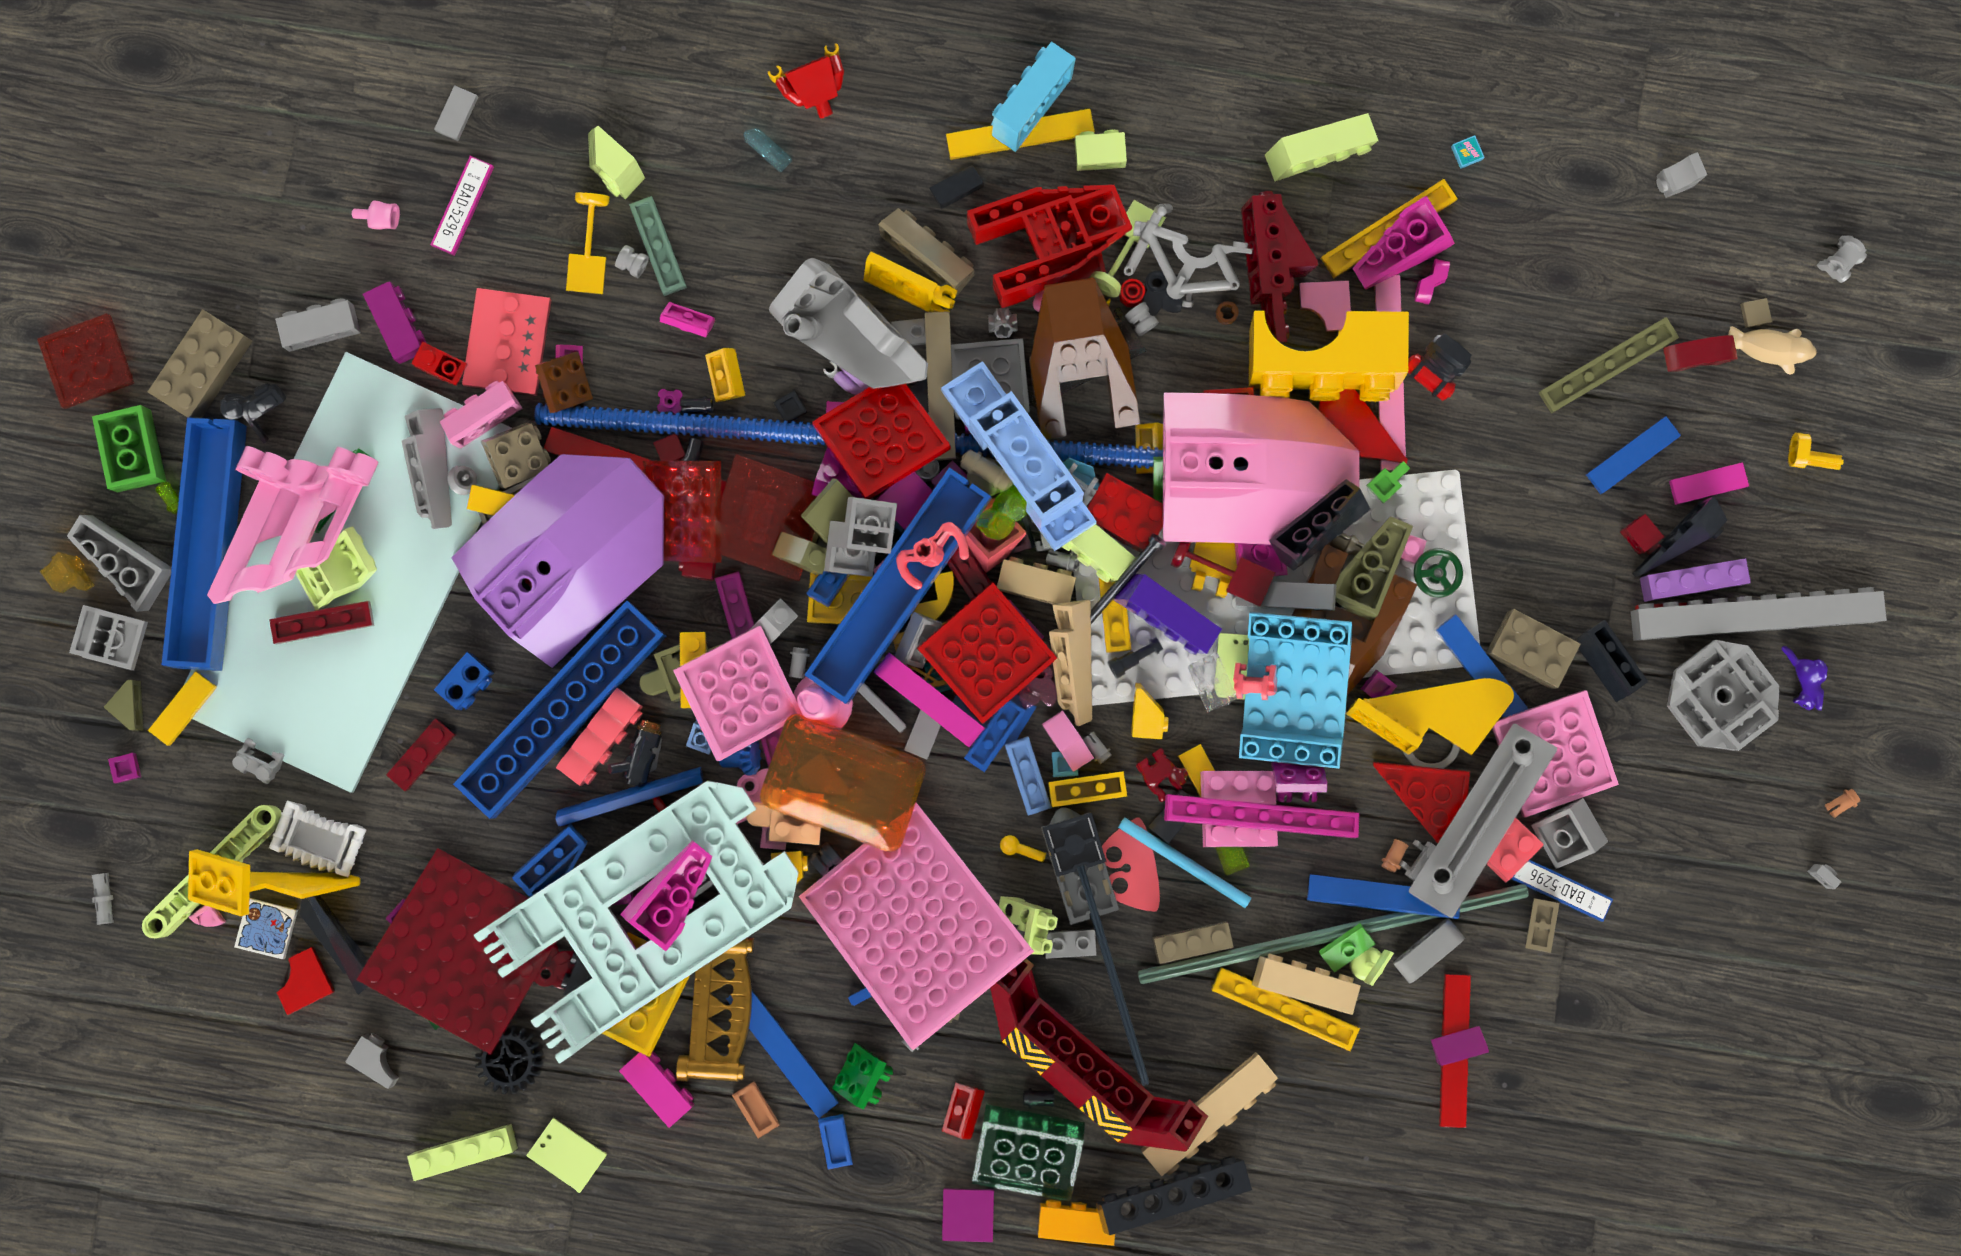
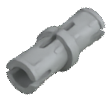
M109 873L92 875L94 886L92 902L95 903L97 925L114 923L111 903L113 895L110 893Z

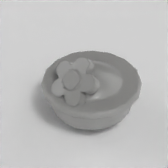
M455 466L448 473V484L457 494L468 495L470 494L471 485H477L476 474L469 467Z

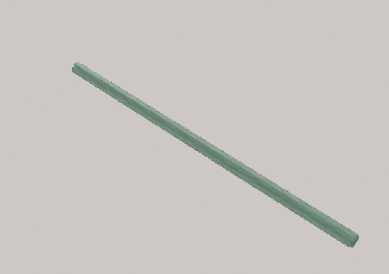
M1525 884L1467 896L1460 906V912L1527 898L1529 896L1528 888ZM1396 912L1139 970L1138 977L1141 984L1257 959L1260 956L1265 957L1269 953L1274 955L1332 942L1359 923L1368 933L1438 917Z

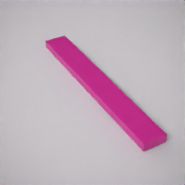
M1169 794L1165 798L1164 820L1346 838H1358L1359 813Z

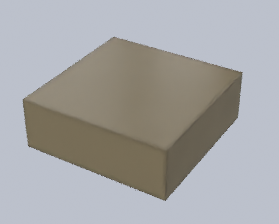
M1767 298L1740 304L1745 328L1770 324L1772 322Z

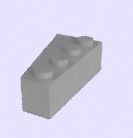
M79 515L67 535L86 558L99 568L98 571L115 585V589L127 598L136 612L149 611L171 576L172 567L93 515Z

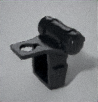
M265 383L257 386L254 389V394L247 397L237 393H228L221 400L220 409L222 415L227 419L234 420L243 416L265 444L269 438L256 419L284 402L286 395L277 384L270 385Z

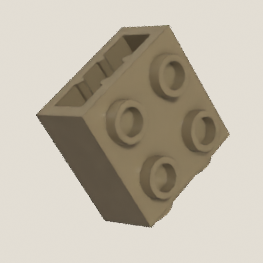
M526 422L481 441L498 485L501 488L510 487L538 475L551 462L547 450H542L540 445L541 434L537 426H533L532 423Z

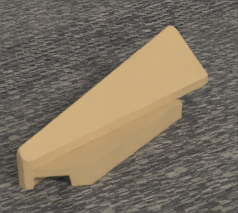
M1090 600L1054 604L1053 610L1058 629L1049 631L1051 651L1057 657L1053 662L1058 704L1063 710L1068 709L1073 714L1076 726H1081L1092 720Z

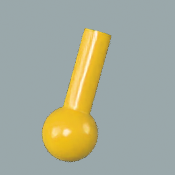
M1005 836L1000 842V849L1006 855L1018 853L1040 862L1045 860V852L1020 844L1015 836Z

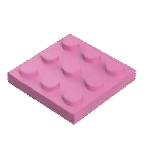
M1272 771L1200 772L1201 798L1276 805V788ZM1202 824L1203 847L1278 846L1277 831Z

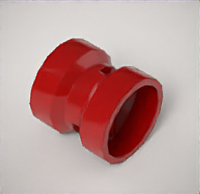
M1137 279L1126 280L1121 286L1120 302L1128 308H1134L1141 304L1145 295L1144 285Z

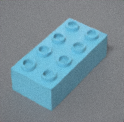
M1052 41L1047 48L1042 47L1035 57L1037 61L1032 67L1027 66L1022 73V80L1018 86L1014 84L1007 93L1008 99L1004 104L999 103L993 111L992 116H994V119L991 123L993 126L992 136L1016 152L1072 79L1076 58Z

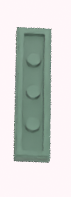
M650 196L629 204L663 295L667 296L687 288L653 197Z

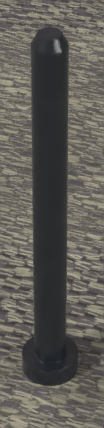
M1153 533L1148 538L1150 543L1091 609V624L1157 549L1162 550L1165 547V542L1158 535Z

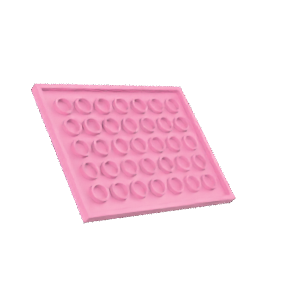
M916 802L799 896L912 1050L922 1044L1034 952Z

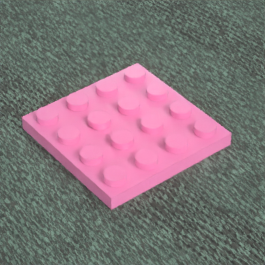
M757 626L673 670L716 761L723 760L803 716L761 626Z
M1582 690L1499 719L1492 728L1498 746L1511 726L1517 724L1557 747L1556 754L1520 810L1522 817H1528L1619 785L1587 690Z

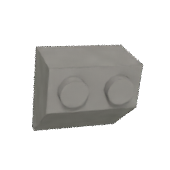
M1584 798L1563 806L1531 825L1539 840L1544 844L1543 847L1556 869L1597 852L1608 842Z

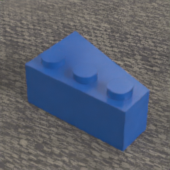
M570 823L516 871L512 879L529 897H532L573 869L587 844V840Z

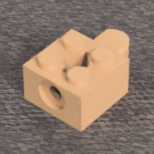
M773 790L772 803L754 802L757 809L747 815L746 819L752 826L769 827V841L819 845L824 795Z

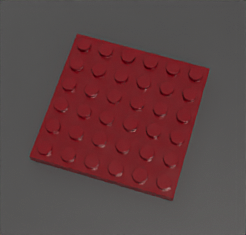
M437 848L361 971L357 981L491 1055L558 941L502 978L498 973V969L506 964H510L513 959L507 953L502 956L503 958L492 963L489 958L505 948L504 945L501 944L486 954L484 948L498 941V936L493 931L488 937L479 942L474 937V934L529 898Z

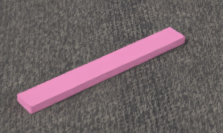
M1395 275L1375 285V311L1401 312L1400 275ZM1402 382L1398 390L1390 392V400L1378 402L1379 422L1406 457L1404 383ZM1381 460L1380 472L1384 468L1392 471L1400 463Z

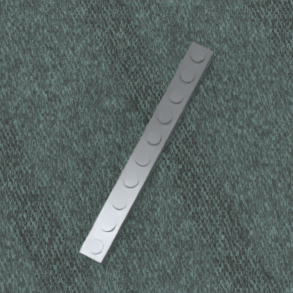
M1874 587L1859 588L1858 593H1850L1849 589L1834 590V595H1825V591L1809 592L1810 596L1801 597V593L1785 594V598L1777 599L1776 594L1763 595L1761 600L1752 601V596L1737 597V602H1728L1727 598L1712 599V604H1703V600L1687 601L1688 605L1679 606L1678 602L1663 603V607L1654 608V603L1640 604L1639 609L1631 611L1633 641L1877 623L1887 621L1884 591L1874 592Z

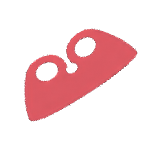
M1135 818L1131 820L1133 823L1147 831L1146 826L1140 818ZM1118 829L1102 845L1106 866L1116 869L1121 868L1124 864H1129L1131 867L1128 873L1118 871L1109 877L1111 885L1116 878H1124L1128 883V888L1124 893L1118 894L1114 891L1116 901L1137 909L1155 912L1159 908L1160 893L1153 850L1126 832ZM1112 846L1118 847L1122 852V857L1118 862H1111L1106 857L1107 850Z

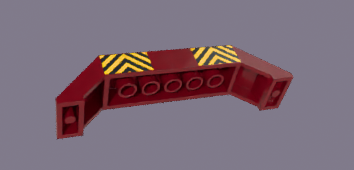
M1027 958L990 987L1002 1042L1118 1143L1183 1152L1189 1149L1209 1116L1190 1099L1187 1102L1154 1097L1051 1008L1038 995L1032 973L1034 964Z

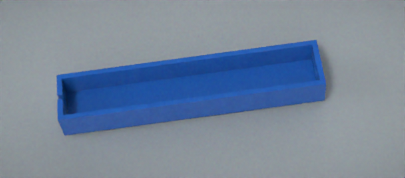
M187 418L162 656L163 666L177 669L222 671L229 601L213 604L207 594L237 530L242 473L237 471L236 467L245 449L247 426L236 420L213 419L212 421L204 418Z
M950 467L891 550V554H888L805 673L806 677L845 704H849L959 546L955 537L951 535L943 546L944 557L939 565L929 567L920 562H908L907 568L910 573L922 582V587L918 590L910 586L902 578L896 562L898 553L902 550L914 549L915 543L923 538H931L940 529L941 525L947 522L954 523L966 537L992 499L989 494L973 483L967 488L969 481Z

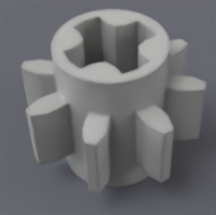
M996 308L993 315H988L989 333L994 332L997 338H1009L1013 331H1018L1017 314H1011L1009 308Z

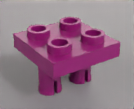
M1271 761L1276 792H1278L1276 799L1279 802L1284 803L1285 796L1286 802H1291L1293 799L1292 792H1302L1301 799L1304 802H1309L1310 796L1311 802H1316L1318 799L1317 792H1327L1328 783L1324 767Z

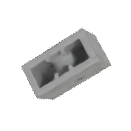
M1094 929L1048 931L1047 939L1052 940L1053 946L1051 953H1045L1046 959L1096 956Z

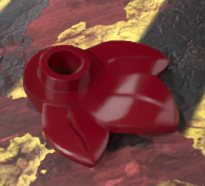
M556 944L534 982L542 987L553 985L556 988L564 989L560 986L565 973L570 974L573 964L570 963L573 951L559 952ZM542 970H549L550 976L548 979L541 977Z

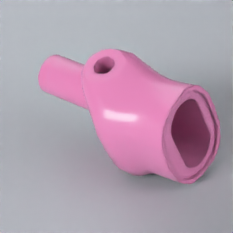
M372 201L368 209L352 210V217L355 219H367L368 227L371 229H396L398 226L400 210L399 206L395 203L386 204L380 201Z

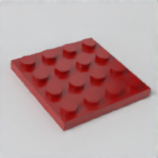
M906 384L882 388L868 387L812 422L813 427L864 499L869 500L951 449L949 442Z
M993 582L917 647L918 651L981 724L987 721L1057 659L1054 653Z

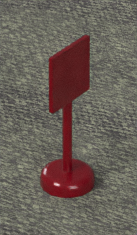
M1180 542L1172 559L1171 566L1179 568L1185 557L1195 560L1232 577L1226 592L1259 607L1261 606L1276 572L1242 557L1236 570L1233 571L1188 551L1192 542Z

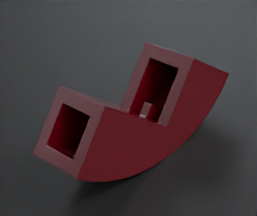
M1733 335L1703 338L1663 348L1668 372H1679L1700 365H1719L1738 359Z

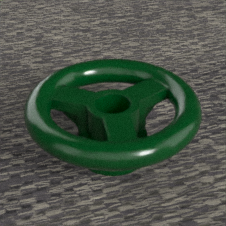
M1434 548L1427 550L1417 559L1414 566V579L1423 593L1436 598L1447 597L1453 594L1461 585L1463 567L1458 557L1451 551ZM1442 556L1438 564L1429 566L1427 570H1421L1428 558ZM1449 560L1453 563L1456 570V577L1452 585L1446 578L1447 572L1445 568ZM1435 569L1441 571L1440 578L1434 575ZM1422 578H1426L1431 584L1440 583L1444 590L1429 588Z

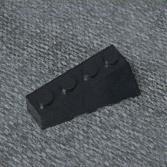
M1346 479L1269 541L1280 561L1294 571L1314 554L1322 550L1333 539L1341 535L1353 523L1361 519L1371 508L1361 489Z

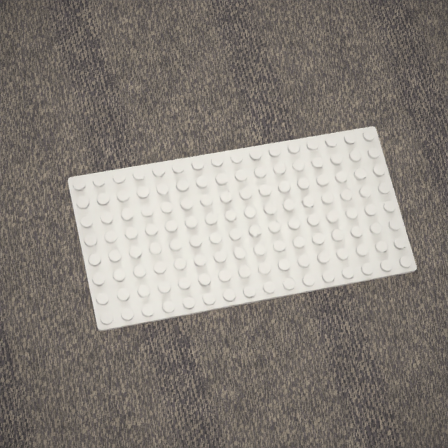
M1457 470L1403 475L1397 480L1402 487L1385 503H1382L1366 486L1373 478L1360 479L1359 488L1371 510L1343 531V533L1349 536L1355 535L1358 538L1357 541L1366 544L1391 516L1412 525L1413 528L1410 535L1427 541L1423 553L1434 548L1449 550L1458 557L1463 567L1461 585L1453 594L1447 597H1431L1423 593L1418 586L1416 587L1408 608L1384 655L1364 677H1370L1375 670H1378L1383 675L1463 667L1435 631L1436 628L1456 614L1480 645L1459 472ZM1162 527L1160 533L1158 534V536H1159L1162 540H1163V527ZM1114 539L1127 551H1129L1133 556H1135V559L1140 554V552ZM1165 542V547L1162 550L1157 549L1136 573L1147 575L1222 628L1220 633L1248 635L1250 612L1292 616L1294 611L1293 608L1237 606L1236 596L1227 592L1225 598L1215 596L1219 579L1206 576L1201 592L1191 590L1195 572H1191L1189 568L1191 559L1185 557L1179 568L1171 566L1172 559L1180 542ZM1195 542L1191 543L1188 551L1193 553ZM1319 551L1294 571L1287 566L1288 575L1274 576L1272 582L1306 583ZM1351 554L1347 556L1341 572L1355 556ZM1442 556L1428 558L1421 570H1427L1429 566L1438 564ZM1400 559L1395 575L1416 583L1414 579L1415 564ZM1449 560L1445 568L1447 572L1446 578L1452 585L1456 577V570L1453 563ZM1079 561L1077 570L1073 571L1074 577H1076V600H1090L1092 609L1101 599L1099 579L1096 575L1097 571L1090 565L1087 567ZM1435 569L1434 575L1440 578L1441 571ZM1422 578L1429 588L1444 590L1440 583L1431 584L1426 578ZM1335 601V606L1344 609L1340 604H1338ZM1127 609L1131 651L1135 652L1148 645L1149 639L1155 637L1161 643L1163 650L1158 655L1154 652L1141 659L1138 665L1125 671V675L1116 679L1107 662L1115 657L1118 659L1130 651L1106 653L1102 613L1091 624L1092 706L1133 702L1135 683H1141L1154 699L1213 693L1218 637L1207 654L1197 653L1193 655L1183 648L1184 645L1182 643L1169 639L1164 635L1163 631L1149 625L1144 619Z

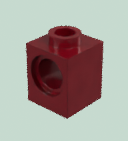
M1646 514L1639 516L1620 531L1638 555L1645 552L1648 555L1661 546L1658 542L1664 538Z

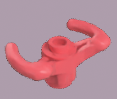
M947 522L942 524L934 536L929 539L923 538L915 543L914 549L902 550L896 556L897 567L902 578L913 588L920 589L922 582L910 573L907 568L908 562H920L929 567L939 565L943 561V546L949 536L955 537L959 546L960 558L966 560L969 557L967 540L954 523Z

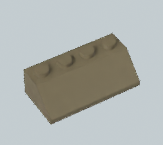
M898 208L878 224L880 236L938 284L941 286L949 285L956 289V297L973 278L974 269L972 267L974 265L964 256L960 259L954 254L955 250L950 244L945 241L942 243L935 238L936 234L929 227L924 226L922 228L917 224L916 217L909 211L905 210L903 212Z

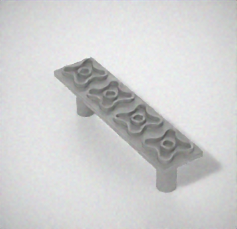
M1513 724L1413 882L1409 893L1446 916L1453 918L1556 754L1557 747L1521 726Z

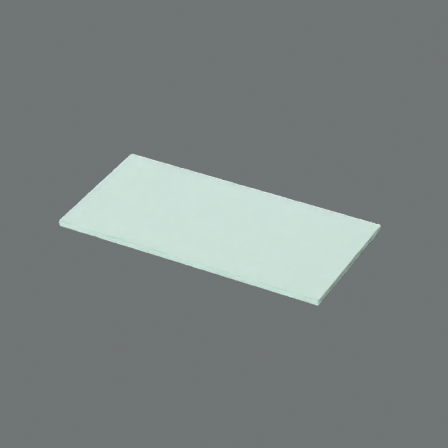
M345 352L294 459L309 461L318 466H328L336 448L341 447L351 452L359 448L379 462L369 485L362 486L340 532L341 534L344 529L354 527L357 534L361 536L368 554L374 559L377 570L358 590L334 598L324 608L370 601L374 626L282 644H273L269 619L316 611L296 574L292 580L259 593L254 590H245L234 594L229 601L222 671L191 669L185 681L186 683L194 672L197 671L217 686L192 719L243 743L247 738H250L256 743V749L272 755L273 752L284 754V762L350 793H354L459 574V570L451 557L483 524L477 511L467 509L470 494H457L450 486L449 495L452 520L450 527L433 529L431 521L428 518H422L417 513L402 446V440L411 437L405 415L417 410L437 408L442 409L444 415L453 408L460 409L463 405ZM500 423L461 449L452 445L445 434L448 473L455 466H466L475 472L478 486L499 490L500 487L481 441L509 430L511 427ZM335 512L319 533L314 532L310 543L323 541ZM282 536L256 544L246 567L260 564L269 565Z

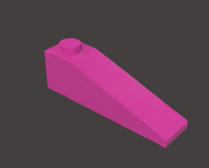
M1427 196L1405 208L1397 221L1391 227H1388L1376 245L1372 246L1353 267L1365 290L1436 256L1455 244L1451 234Z
M692 840L633 898L620 915L664 951H667L684 929L686 924L684 921L689 909H692L694 896L698 886L702 884L713 856Z

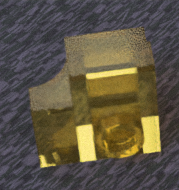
M59 552L52 557V561L46 567L40 570L53 591L64 593L72 587L88 591L95 586L83 570L85 568L84 563L77 556Z

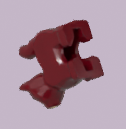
M1160 748L1152 754L1156 761L1154 765H1149V760L1146 758L1138 763L1136 768L1142 774L1143 780L1151 792L1158 796L1160 802H1164L1166 793L1159 787V784L1165 778H1168L1170 784L1180 790L1186 783L1188 771L1185 768L1176 767L1166 757L1163 748Z

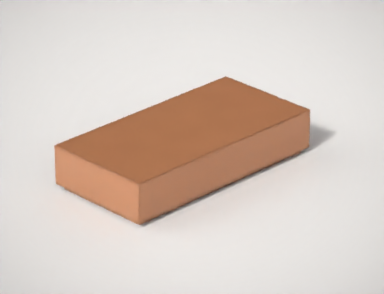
M755 1081L732 1094L757 1138L780 1125Z

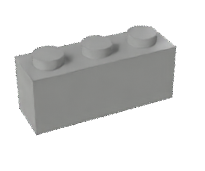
M345 299L332 300L330 305L322 307L321 305H312L306 308L307 311L299 313L297 311L285 312L282 314L283 317L275 319L282 347L289 352L361 333L354 305Z

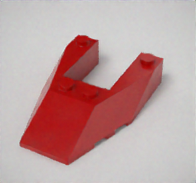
M1115 185L1083 186V188L1061 186L1057 187V189L1036 187L967 211V225L976 245L1025 228L1038 260L993 275V289L1001 308L1025 301L1043 291L1044 285L1055 284L1073 274L1132 229L1131 222Z

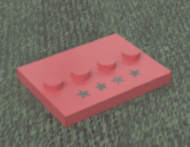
M477 288L466 355V363L468 365L464 370L462 385L485 389L495 381L499 383L504 381L512 393L537 396L539 379L537 377L538 374H536L535 365L542 363L551 299Z

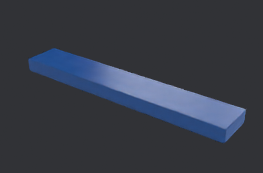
M1456 614L1435 629L1473 680L1484 678L1496 679L1511 687ZM1513 688V701L1502 714V718L1528 710Z
M701 767L642 784L640 787L635 786L559 809L556 813L558 826L567 825L701 784L703 782Z
M1312 874L1309 876L1307 901L1450 918L1410 894V886ZM1459 907L1458 911L1456 912V914L1454 915V917H1453L1454 919H1458V918H1459L1460 907Z
M752 990L749 1029L812 1111L820 1118L838 1104L839 1101ZM730 995L726 999L731 1005L733 1002V998Z

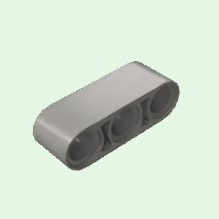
M1446 918L1400 955L1393 964L1408 983H1412L1456 948L1465 937L1450 918Z

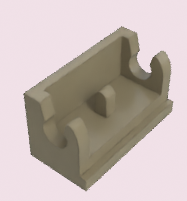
M1534 898L1525 948L1551 953L1559 903Z

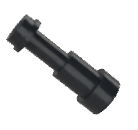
M1157 637L1149 639V644L1135 652L1130 651L1118 659L1115 657L1109 660L1107 664L1115 678L1118 679L1126 674L1125 671L1138 665L1141 659L1154 652L1158 655L1163 650V647Z

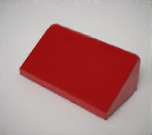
M955 1082L942 1132L961 1139H971L985 1091Z

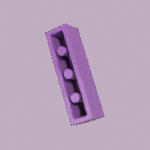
M1746 558L1657 573L1640 578L1644 602L1751 583Z

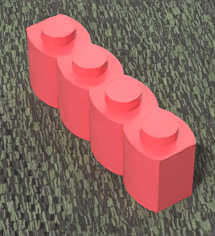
M616 688L556 768L579 786H583L585 783L589 785L597 775V772H595L597 766L600 763L604 765L611 757L612 752L610 750L615 743L619 745L628 733L625 730L630 723L635 725L641 718L643 713L640 710L643 706L621 689Z

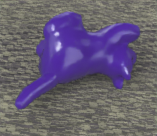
M1782 646V651L1795 667L1802 688L1799 696L1793 702L1806 710H1812L1814 706L1817 710H1822L1824 690L1821 688V684L1827 678V665L1820 659H1798L1790 648Z

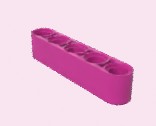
M888 653L874 670L876 675L969 748L985 729L891 653Z

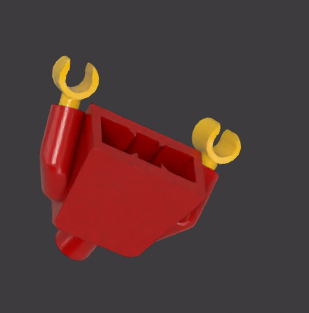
M835 44L834 52H829L827 46H825L824 57L785 73L780 66H776L779 70V74L776 76L771 75L770 71H768L771 81L776 84L783 97L796 106H804L805 109L815 106L820 119L833 114L828 100L837 97V92L842 88L844 69L839 56L838 44Z

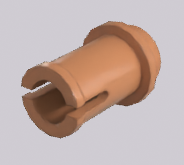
M1853 789L1849 791L1844 790L1841 796L1825 804V807L1829 811L1838 806L1837 809L1830 812V815L1836 818L1852 806L1857 807L1860 798Z
M1394 839L1386 858L1381 860L1383 862L1382 867L1395 873L1397 869H1400L1399 864L1409 846L1400 840Z

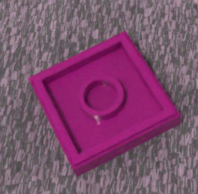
M944 1188L942 1241L993 1242L994 1189Z

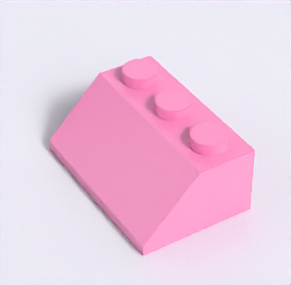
M495 381L485 388L486 392L480 396L475 394L464 401L466 405L458 410L453 408L443 415L444 419L440 421V424L452 445L460 449L523 409L504 381L500 383Z

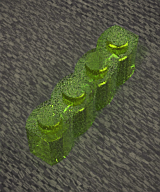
M1014 484L1010 489L1001 492L996 497L992 508L984 511L976 523V526L988 538L1004 539L1013 530L1015 522L1021 520L1027 514V502Z

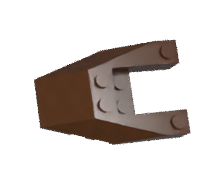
M1095 278L1044 285L1038 315L1039 319L1029 360L1040 432L1045 439L1066 436L1060 391L1061 382L1105 375L1107 377L1111 418L1115 428L1140 424L1128 344Z
M1329 545L1324 546L1317 555L1306 583L1336 584L1348 554ZM1394 574L1379 614L1372 621L1335 606V610L1294 609L1292 616L1352 622V644L1347 695L1384 655L1408 608L1417 587L1416 583Z

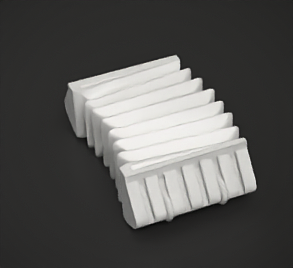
M287 801L283 812H281V817L269 848L276 852H286L285 857L293 856V861L301 860L302 865L310 864V868L318 867L319 871L327 869L328 872L335 871L336 874L349 877L350 870L355 865V856H357L358 849L363 844L362 841L366 829L359 825L348 826V823L341 824V822H334V820H326V817H320L319 814H314V811H307L305 805Z

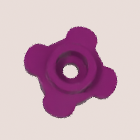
M661 389L658 392L660 397V404L657 406L660 413H680L682 408L680 406V399L683 397L680 390L667 391L666 389Z

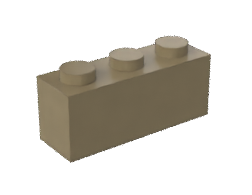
M1226 921L1152 937L1159 964L1234 948L1229 924Z

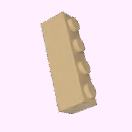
M1270 953L1268 958L1259 957L1252 982L1253 986L1353 1015L1361 987L1353 983L1354 978L1342 974L1335 978L1330 976L1331 971L1316 967L1315 972L1307 970V964L1292 960L1291 965L1283 963V957Z

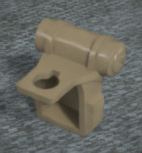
M972 450L963 454L961 467L967 470V480L969 481L967 488L973 483L992 496L997 493H1004L1013 486V482L997 460L983 457L981 452L976 453Z

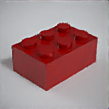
M1106 473L1087 507L1097 521L1096 525L1112 538L1140 553L1150 543L1148 538L1153 533L1158 535L1163 527V504L1108 473Z

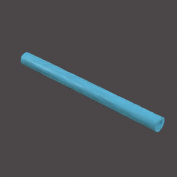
M1124 817L1119 824V829L1244 908L1249 904L1250 896Z

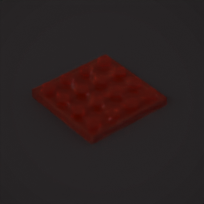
M736 454L704 550L799 581L803 569L771 554L781 532L812 541L815 530L801 515L817 497L812 495L815 482Z
M643 461V473L664 495V561L721 563V461Z

